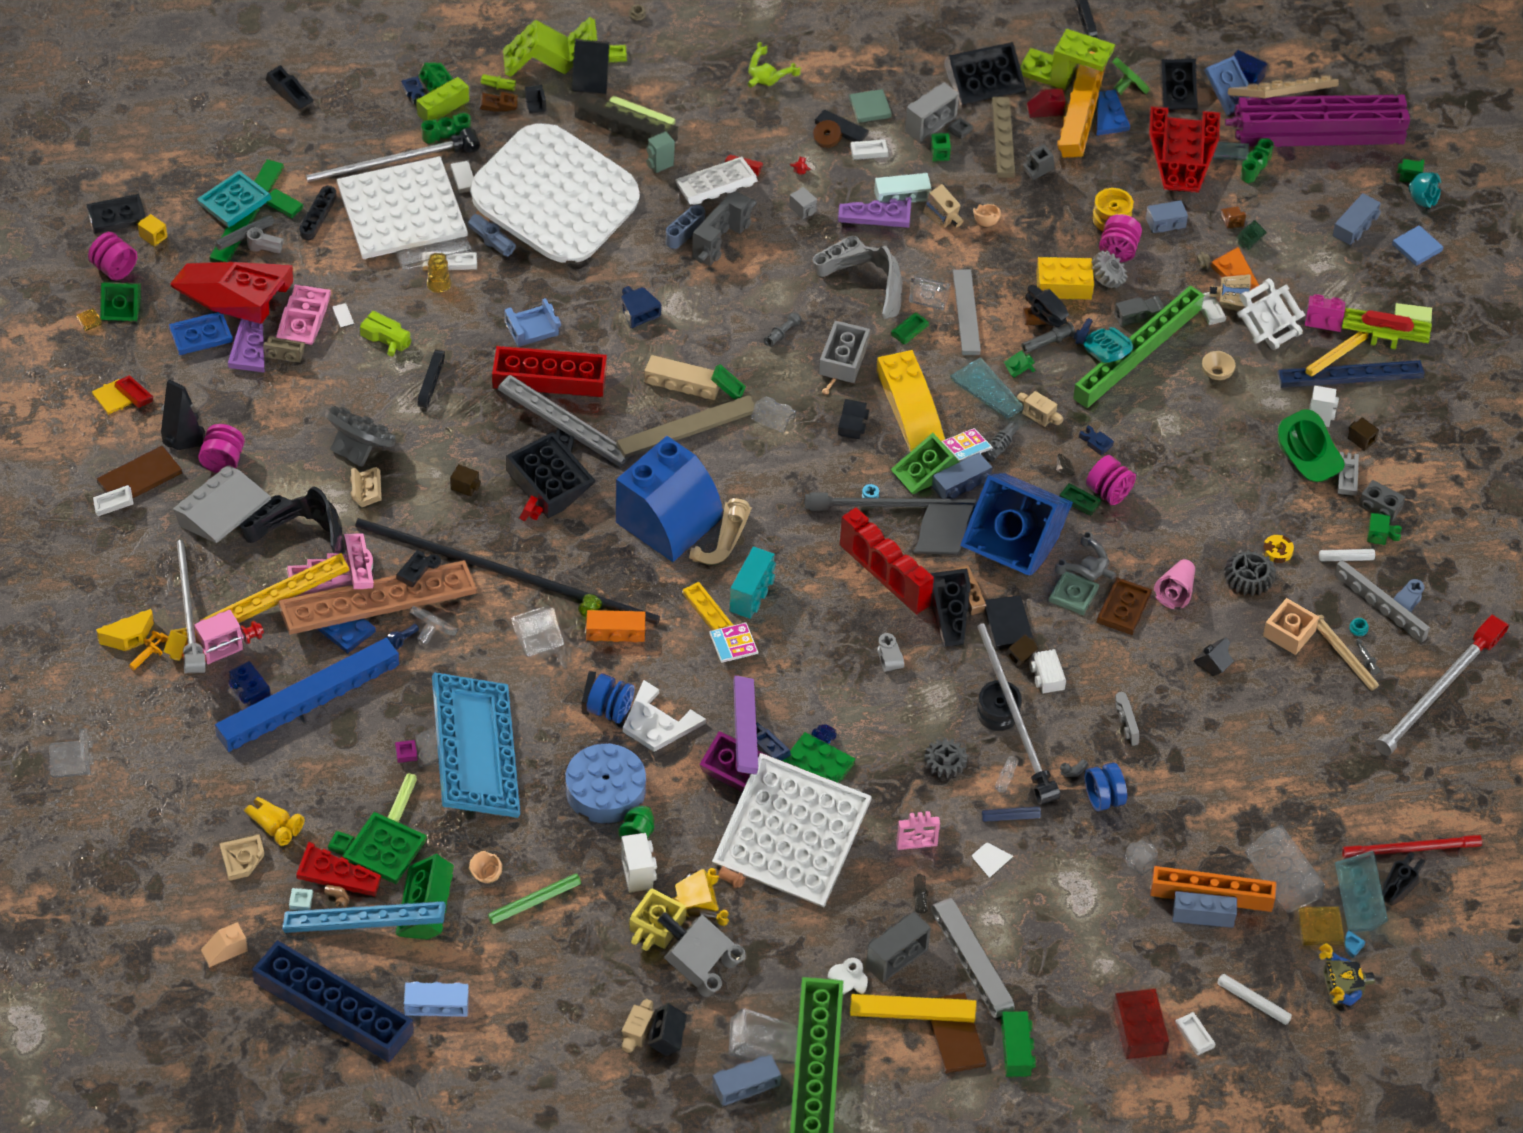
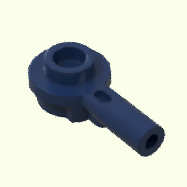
M1087 318L1081 330L1077 329L1074 335L1076 344L1079 345L1080 343L1083 345L1084 341H1086L1090 331L1089 328L1093 323L1092 319Z
M413 624L403 632H391L387 639L398 650L402 647L404 640L417 632L419 627Z

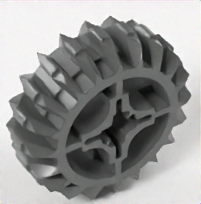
M1249 549L1246 552L1240 550L1238 554L1234 553L1227 560L1224 568V578H1226V584H1230L1231 589H1236L1237 593L1243 592L1244 596L1247 593L1251 596L1256 593L1260 596L1262 592L1266 593L1273 586L1276 578V568L1273 561H1270L1269 556L1264 557L1263 552L1258 554L1256 550L1254 552H1250Z

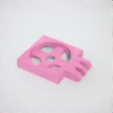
M927 811L925 816L922 815V812H918L917 817H915L914 813H910L909 820L899 821L896 841L897 850L937 846L940 828L939 817H931L930 811ZM924 827H934V830L923 829ZM915 828L912 832L904 833V829Z

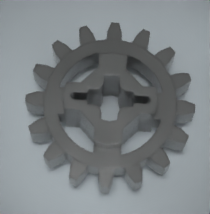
M946 738L943 739V742L936 739L935 744L930 743L929 748H926L924 762H926V768H931L932 774L938 772V777H941L942 774H945L946 778L949 777V774L956 777L957 772L962 773L963 768H966L968 754H965L966 748H961L960 742L954 743V739H951L950 742Z

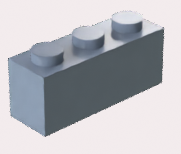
M1362 193L1335 223L1332 236L1349 245H1352L1355 240L1358 241L1362 232L1368 230L1372 221L1377 220L1380 216L1381 211L1379 209L1381 203Z
M977 453L933 475L932 488L942 499H955L958 495L971 491L980 484H985L988 475L992 474V466L980 453Z
M1176 891L1173 902L1172 922L1234 927L1237 915V897Z
M772 1055L760 1056L746 1064L740 1063L729 1070L718 1071L713 1075L712 1086L721 1105L725 1106L780 1086L781 1073Z

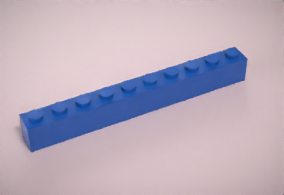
M386 637L216 723V736L228 752L237 749L243 744L275 730L278 726L291 722L294 718L326 704L333 698L342 696L347 691L360 687L363 683L395 669L399 665V653Z

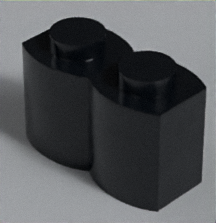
M845 399L838 427V436L860 439L861 434H865L866 423H864V420H868L870 409H866L867 403Z

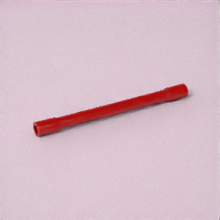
M1470 835L1448 839L1368 846L1342 847V856L1344 859L1392 853L1481 847L1482 837L1481 835Z

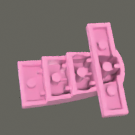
M344 534L346 554L342 555L350 571L297 596L353 585L354 589L373 588V557L370 551L366 549L364 535ZM327 553V559L337 554ZM307 559V565L287 566L288 578L327 559Z

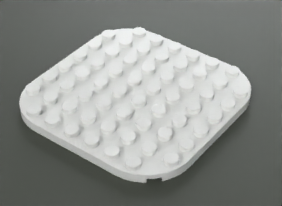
M532 124L519 130L477 172L470 188L473 198L472 202L484 216L544 256L566 263V261L580 262L592 256L633 213L639 200V188L630 173L567 131L559 128L557 125Z

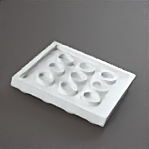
M743 157L675 179L678 188L688 203L693 205L700 204L707 198H717L725 192H735L740 187H750L754 182H757L755 173Z

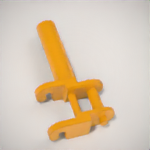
M152 631V636L149 639L145 638L143 640L148 647L129 664L130 669L134 671L152 653H158L161 656L163 652L157 645L160 642L166 643L168 636L162 632L159 634L156 631ZM155 638L158 639L156 643L152 642Z

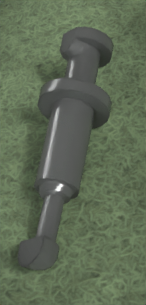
M1357 639L1356 645L1360 648V654L1364 659V666L1371 669L1372 675H1377L1380 669L1377 665L1375 666L1376 659L1370 656L1367 649L1361 645L1363 642Z

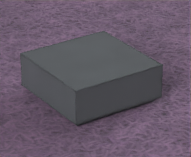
M959 117L948 126V130L962 139L973 130V126Z

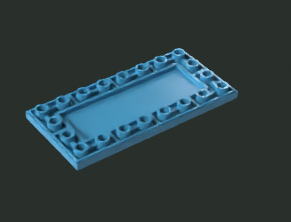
M434 672L432 684L442 807L518 818L520 815L508 684Z

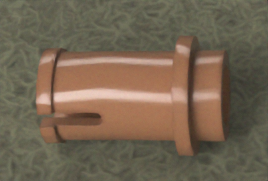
M725 866L719 871V879L733 884L734 888H741L743 886L745 877L741 872L736 873Z

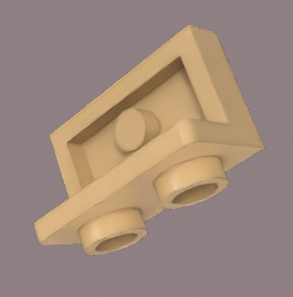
M375 467L359 473L356 468H352L350 482L352 484L351 497L353 501L357 502L361 508L381 501L380 470Z

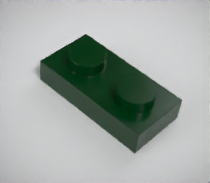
M1070 483L1059 494L1060 497L1073 502L1072 507L1089 516H1092L1101 504V499Z

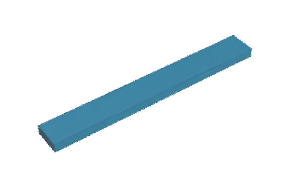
M444 902L288 911L285 912L282 929L284 933L444 923L446 905Z

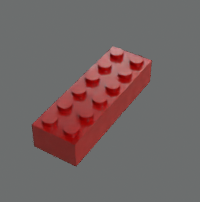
M496 346L492 371V388L498 389L499 385L511 375L536 392L603 397L607 372V355Z

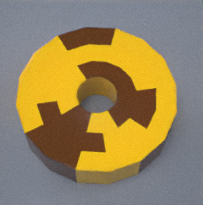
M1272 535L1264 542L1263 553L1265 557L1269 556L1270 561L1283 563L1290 560L1293 555L1294 545L1289 538L1283 535Z

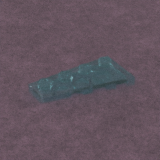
M981 357L950 375L953 382L1006 418H1010L1023 410V405Z

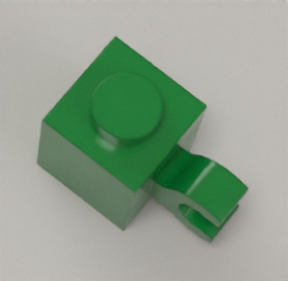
M1371 513L1367 542L1386 545L1388 536L1393 541H1400L1401 534L1396 533H1401L1402 527L1398 525L1390 526V516Z

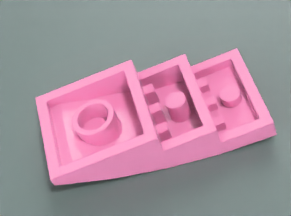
M295 285L292 296L289 297L287 307L284 308L276 338L313 345L322 324L331 291Z

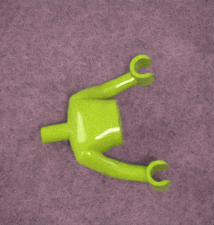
M758 42L757 50L751 58L748 70L749 75L753 79L747 82V85L750 88L757 83L772 86L789 73L792 76H799L801 74V67L796 68V64L792 63L791 67L777 72L768 63L757 66L760 56L767 53V46L762 47V42Z

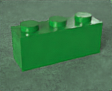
M1028 1011L1002 1012L1001 1030L1006 1077H1030L1032 1068H1036V1058L1031 1054V1050H1034V1038L1030 1037L1032 1019L1028 1020Z

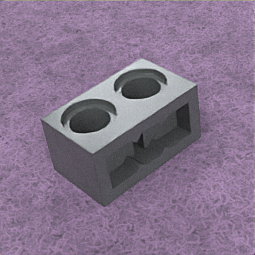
M1372 480L1361 494L1359 506L1375 514L1390 516V522L1392 523L1403 508L1405 496Z

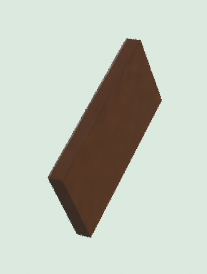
M160 446L98 477L97 483L105 493L128 485L131 488L132 498H135L182 474V469L167 450Z
M965 992L936 997L939 999L967 1000ZM930 1020L945 1074L986 1066L985 1056L974 1022Z

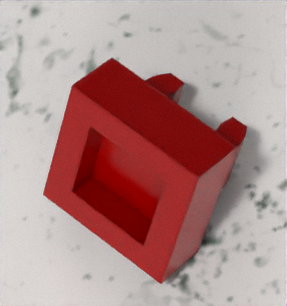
M530 496L519 519L526 521L528 516H530V518L537 521L543 510L542 507L535 505L538 498Z

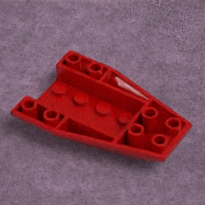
M1151 106L1149 137L1163 190L1199 193L1219 142V112L1203 111L1202 120L1170 118L1168 117V108Z

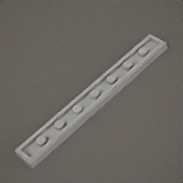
M509 375L499 385L498 390L565 433L573 436L576 440L617 466L621 467L630 458L623 457L615 441L513 376Z

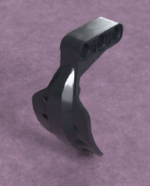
M312 486L305 496L292 500L281 495L272 496L271 500L240 524L245 540L248 543H254L269 531L298 516L314 519L324 530L330 532L332 552L337 554H344L345 545L342 540V524L337 510L327 500L322 490L315 486Z

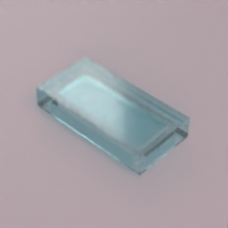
M1218 142L1213 158L1245 161L1249 153V144Z

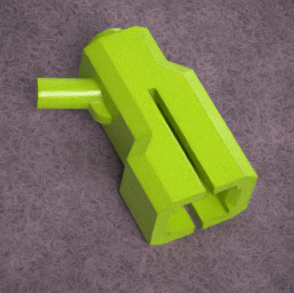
M372 311L367 316L368 318L360 325V336L372 342L380 341L389 345L387 353L389 356H394L396 349L404 351L412 342L410 332L401 328L399 322L376 311Z

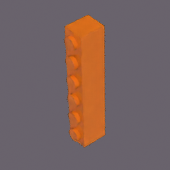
M1154 866L1150 896L1174 899L1177 891L1237 897V908L1272 912L1276 894V882Z

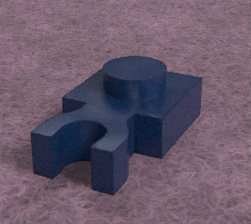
M418 76L401 80V86L406 96H411L413 105L416 104L417 98L425 96Z
M1090 425L1086 427L1088 434L1083 431L1079 433V438L1088 441L1087 446L1101 456L1114 445V441L1101 431L1095 433Z

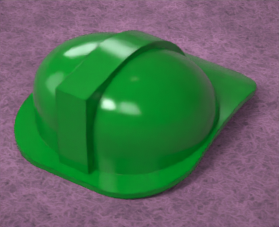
M1303 409L1284 418L1280 422L1277 436L1279 448L1306 479L1313 482H1322L1343 471L1345 466L1343 457L1334 445L1324 421L1316 412Z

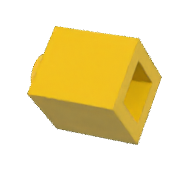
M148 215L138 223L139 236L154 247L167 238L166 224L153 215Z

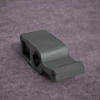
M1159 296L1146 300L1139 297L1116 303L1114 315L1122 327L1143 322L1151 315L1158 314L1165 307Z

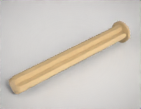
M1318 615L1317 629L1370 691H1374L1379 686L1377 681L1324 621V616Z

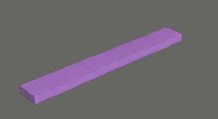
M735 676L733 687L737 771L757 775L758 752L754 679Z

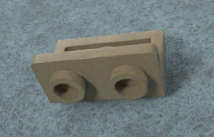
M269 336L268 341L264 342L263 345L264 357L300 363L306 344L305 342Z

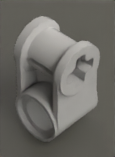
M889 633L882 634L878 640L879 646L877 651L883 671L887 672L904 668L903 655L899 650L896 638Z

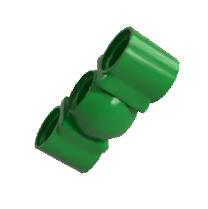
M460 113L457 116L453 115V119L443 117L438 122L436 119L424 121L421 124L423 142L432 144L440 141V138L450 139V136L455 134L459 136L463 129L471 128L470 115Z
M1268 138L1260 139L1255 149L1248 153L1241 168L1240 179L1243 182H1254L1259 172L1266 168L1268 161L1272 157L1274 147L1272 140Z

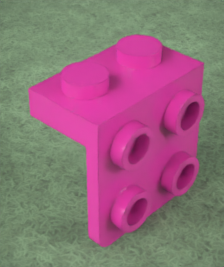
M1319 294L1310 296L1305 326L1341 332L1345 302L1335 297L1327 299Z

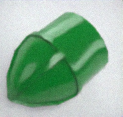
M648 806L632 808L625 815V823L620 826L618 834L622 839V836L646 833L648 840L654 831L655 820L652 809Z

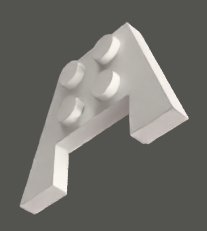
M643 680L623 726L625 734L655 752L706 724V719L691 709L678 722L651 705L650 703L659 694V689Z

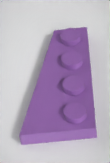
M906 197L905 200L897 201V198L889 199V202L880 203L879 200H876L870 204H864L863 202L840 204L838 222L909 228L912 197Z
M245 319L240 320L229 357L228 368L265 373L263 323L259 324Z

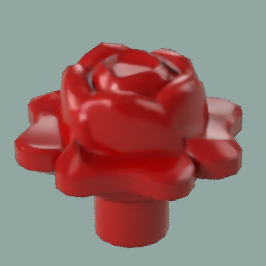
M799 156V160L795 164H790L793 167V172L796 174L804 175L807 171L811 170L805 163V157Z

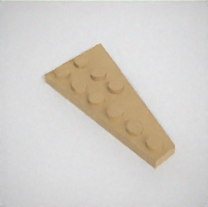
M1321 76V79L1309 78V80L1302 79L1294 82L1282 83V81H1272V84L1266 82L1260 83V85L1253 84L1245 87L1228 88V95L1269 98L1339 86V79H1331V76Z

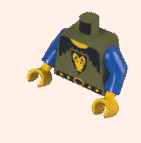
M1323 944L1319 947V950L1322 951L1319 957L1322 960L1325 958L1327 960L1325 961L1323 975L1331 1004L1343 1003L1351 1006L1363 996L1365 985L1374 984L1373 972L1362 973L1360 963L1338 956L1333 952L1329 944Z

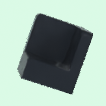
M542 85L525 87V101L529 114L546 112V97Z

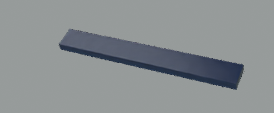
M1421 360L1327 366L1312 377L1306 374V368L1277 371L1280 388L1424 378L1425 375Z

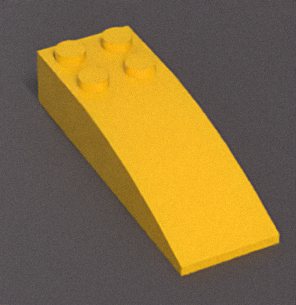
M913 350L877 357L876 373L910 452L932 433L941 442L944 441V433L932 396Z

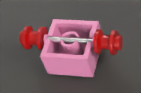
M231 610L221 612L214 617L194 624L196 641L203 648L207 665L243 650L242 640L246 644H250V639L256 637L260 640L262 639V634H264L261 624L256 623V621H252L251 626L245 628L243 625L240 626Z

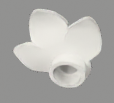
M849 958L843 964L834 965L828 973L829 979L844 980L843 995L853 988L860 994H864L866 991L868 980L863 973L862 962L857 958ZM855 965L857 968L855 970H850L849 966Z

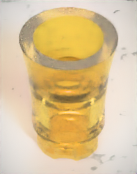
M432 253L428 261L426 286L429 290L437 293L447 291L452 284L448 270V261L445 254Z

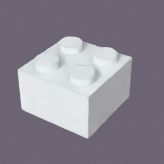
M646 833L622 836V864L629 893L653 889V881L657 880L655 871L657 869L656 859L652 857V842L647 840Z

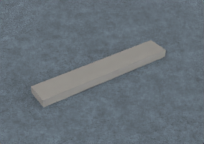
M971 269L953 270L962 355H980L981 349Z

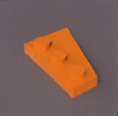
M1239 247L1211 262V268L1221 277L1251 275L1250 290L1259 286Z

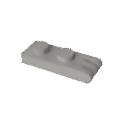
M1340 452L1345 466L1343 471L1338 473L1337 494L1356 496L1359 454H1355L1354 459H1351V453H1347V458H1344V452Z

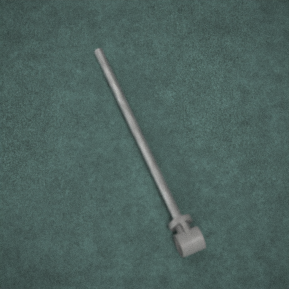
M178 540L177 551L188 644L183 649L184 673H205V654L203 653L202 646L196 643L185 544L183 540Z

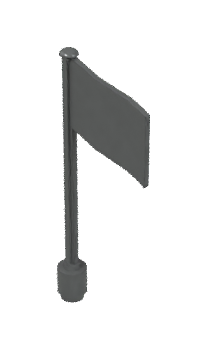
M810 492L805 494L804 507L809 509V511H828V507L832 506L928 507L922 520L919 540L913 554H958L962 548L960 544L966 532L968 519L973 508L975 509L978 500L976 498H832V496H828V492Z

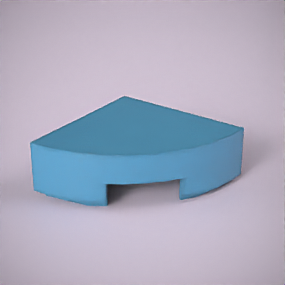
M1348 930L1344 940L1345 950L1350 957L1354 958L1364 947L1366 941Z

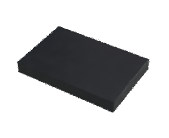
M575 39L572 91L607 93L610 42Z
M139 194L86 204L94 234L136 226L142 219L146 218Z
M1021 595L984 600L986 603L985 614L995 650L1011 647L1025 634L1033 639Z

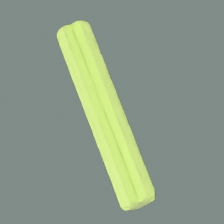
M408 773L388 816L389 819L399 823L417 781L415 774Z

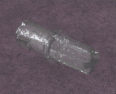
M1013 756L1007 757L1003 769L999 771L1000 776L995 785L998 792H1005L1010 780L1014 778V771L1019 761Z

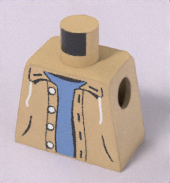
M941 184L929 193L923 212L942 228L947 227L949 224L958 228L963 223V219L958 216L960 204L944 185Z
M1251 275L1222 277L1221 287L1210 286L1209 297H1220V306L1222 308L1241 311L1245 306L1240 299V294L1250 291Z

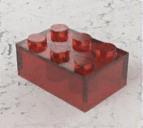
M1156 988L1115 993L1113 1010L1125 1059L1167 1055L1169 1038Z

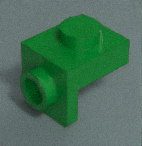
M1022 350L1004 361L1013 378L1027 369H1030L1032 372L1036 371L1033 366L1035 363L1034 359L1030 354L1026 355Z

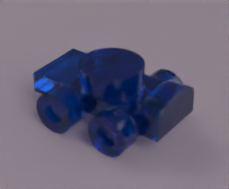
M823 724L819 725L817 729L814 728L811 735L829 744L831 740H835L837 733H835V728Z

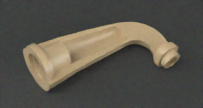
M736 498L725 502L716 550L712 553H704L699 546L691 547L689 559L706 565H717L725 561L736 545L752 509L749 503Z

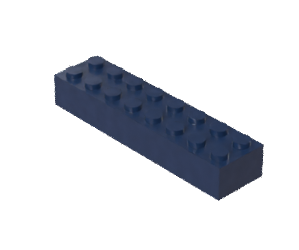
M278 940L252 969L253 981L256 985L388 1063L391 1062L414 1033L413 1019Z

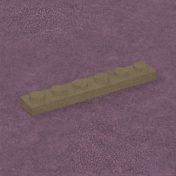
M992 97L997 178H1014L1015 166L1010 97Z

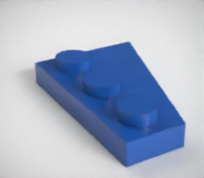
M1116 90L1099 92L1096 136L1130 131L1129 121Z

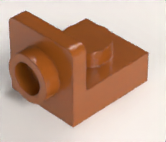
M1239 206L1221 209V216L1227 229L1244 226L1246 213L1241 212Z

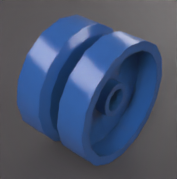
M1116 763L1105 764L1102 766V769L1093 767L1085 771L1087 794L1096 811L1107 810L1110 804L1113 807H1118L1127 803L1126 783Z

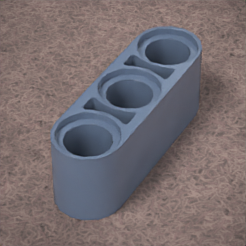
M691 206L666 228V245L669 248H678L693 236V232L705 220V209L703 206Z

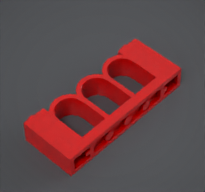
M855 507L843 515L841 520L840 546L916 615L931 606L934 577L921 565L919 566L911 556L903 555L901 549L893 540L885 539L881 530L874 523L869 522V518L858 508Z

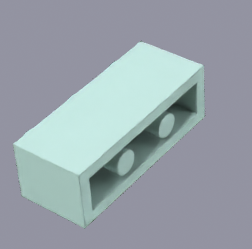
M928 173L875 178L874 191L879 203L889 202V199L896 198L897 201L905 200L906 197H912L911 202L927 201L931 192V185Z

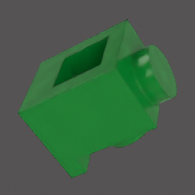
M949 133L931 134L932 161H950L951 145Z
M1403 159V162L1398 164L1397 173L1400 174L1399 181L1411 183L1418 174L1423 173L1424 160Z

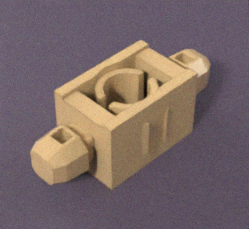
M1034 391L1030 396L1025 393H1020L1017 396V402L1024 406L1022 414L1045 427L1050 422L1055 425H1060L1063 422V416L1056 412L1058 404Z
M645 999L640 1006H633L622 1029L623 1051L631 1053L636 1045L642 1047L652 1026L654 1014L652 1011L653 1002L651 1000Z

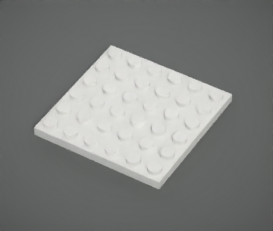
M440 156L337 179V185L362 259L468 236Z
M760 753L757 775H750L712 863L720 867L725 866L736 873L741 872L745 877L824 908L872 797Z

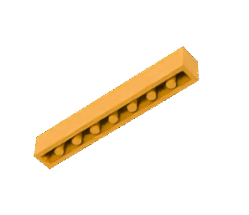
M1081 64L1076 70L1077 77L1073 81L1070 104H1067V115L1064 116L1061 138L1057 142L1058 150L1061 151L1063 158L1083 157L1106 65L1103 71Z

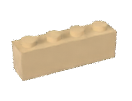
M651 355L645 369L644 383L711 400L716 399L720 389L711 380L714 372L711 369Z

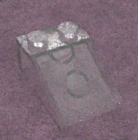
M742 1008L731 1018L728 1055L746 1061H754L760 1056L772 1055L775 1063L794 1064L796 1062L798 1026Z

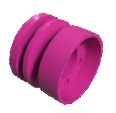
M1124 214L1109 217L1099 242L1100 252L1109 251L1110 255L1114 253L1115 258L1120 259L1119 262L1131 260L1135 256L1142 235L1141 224L1131 216Z
M107 232L99 236L92 243L88 252V260L111 280L117 281L123 279L133 270L137 261V252L115 233Z
M226 424L210 426L206 431L204 443L198 455L199 462L206 469L214 473L220 472L227 465L236 469L245 443L243 434L236 428Z
M1107 455L1094 465L1086 479V486L1094 493L1101 494V498L1107 500L1110 505H1116L1129 494L1136 481V475L1127 467L1122 466L1113 456Z

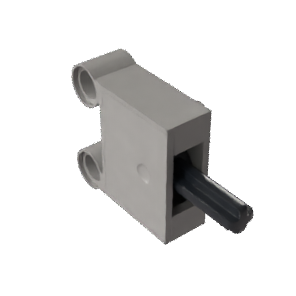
M666 912L658 918V922L678 939L664 958L694 984L700 995L704 997L713 995L722 986L721 978L717 974L708 973L720 957L722 964L727 968H734L745 958L743 947L734 944L703 915L699 916L687 930ZM730 953L734 954L736 960L731 957ZM707 982L712 985V988L708 987Z

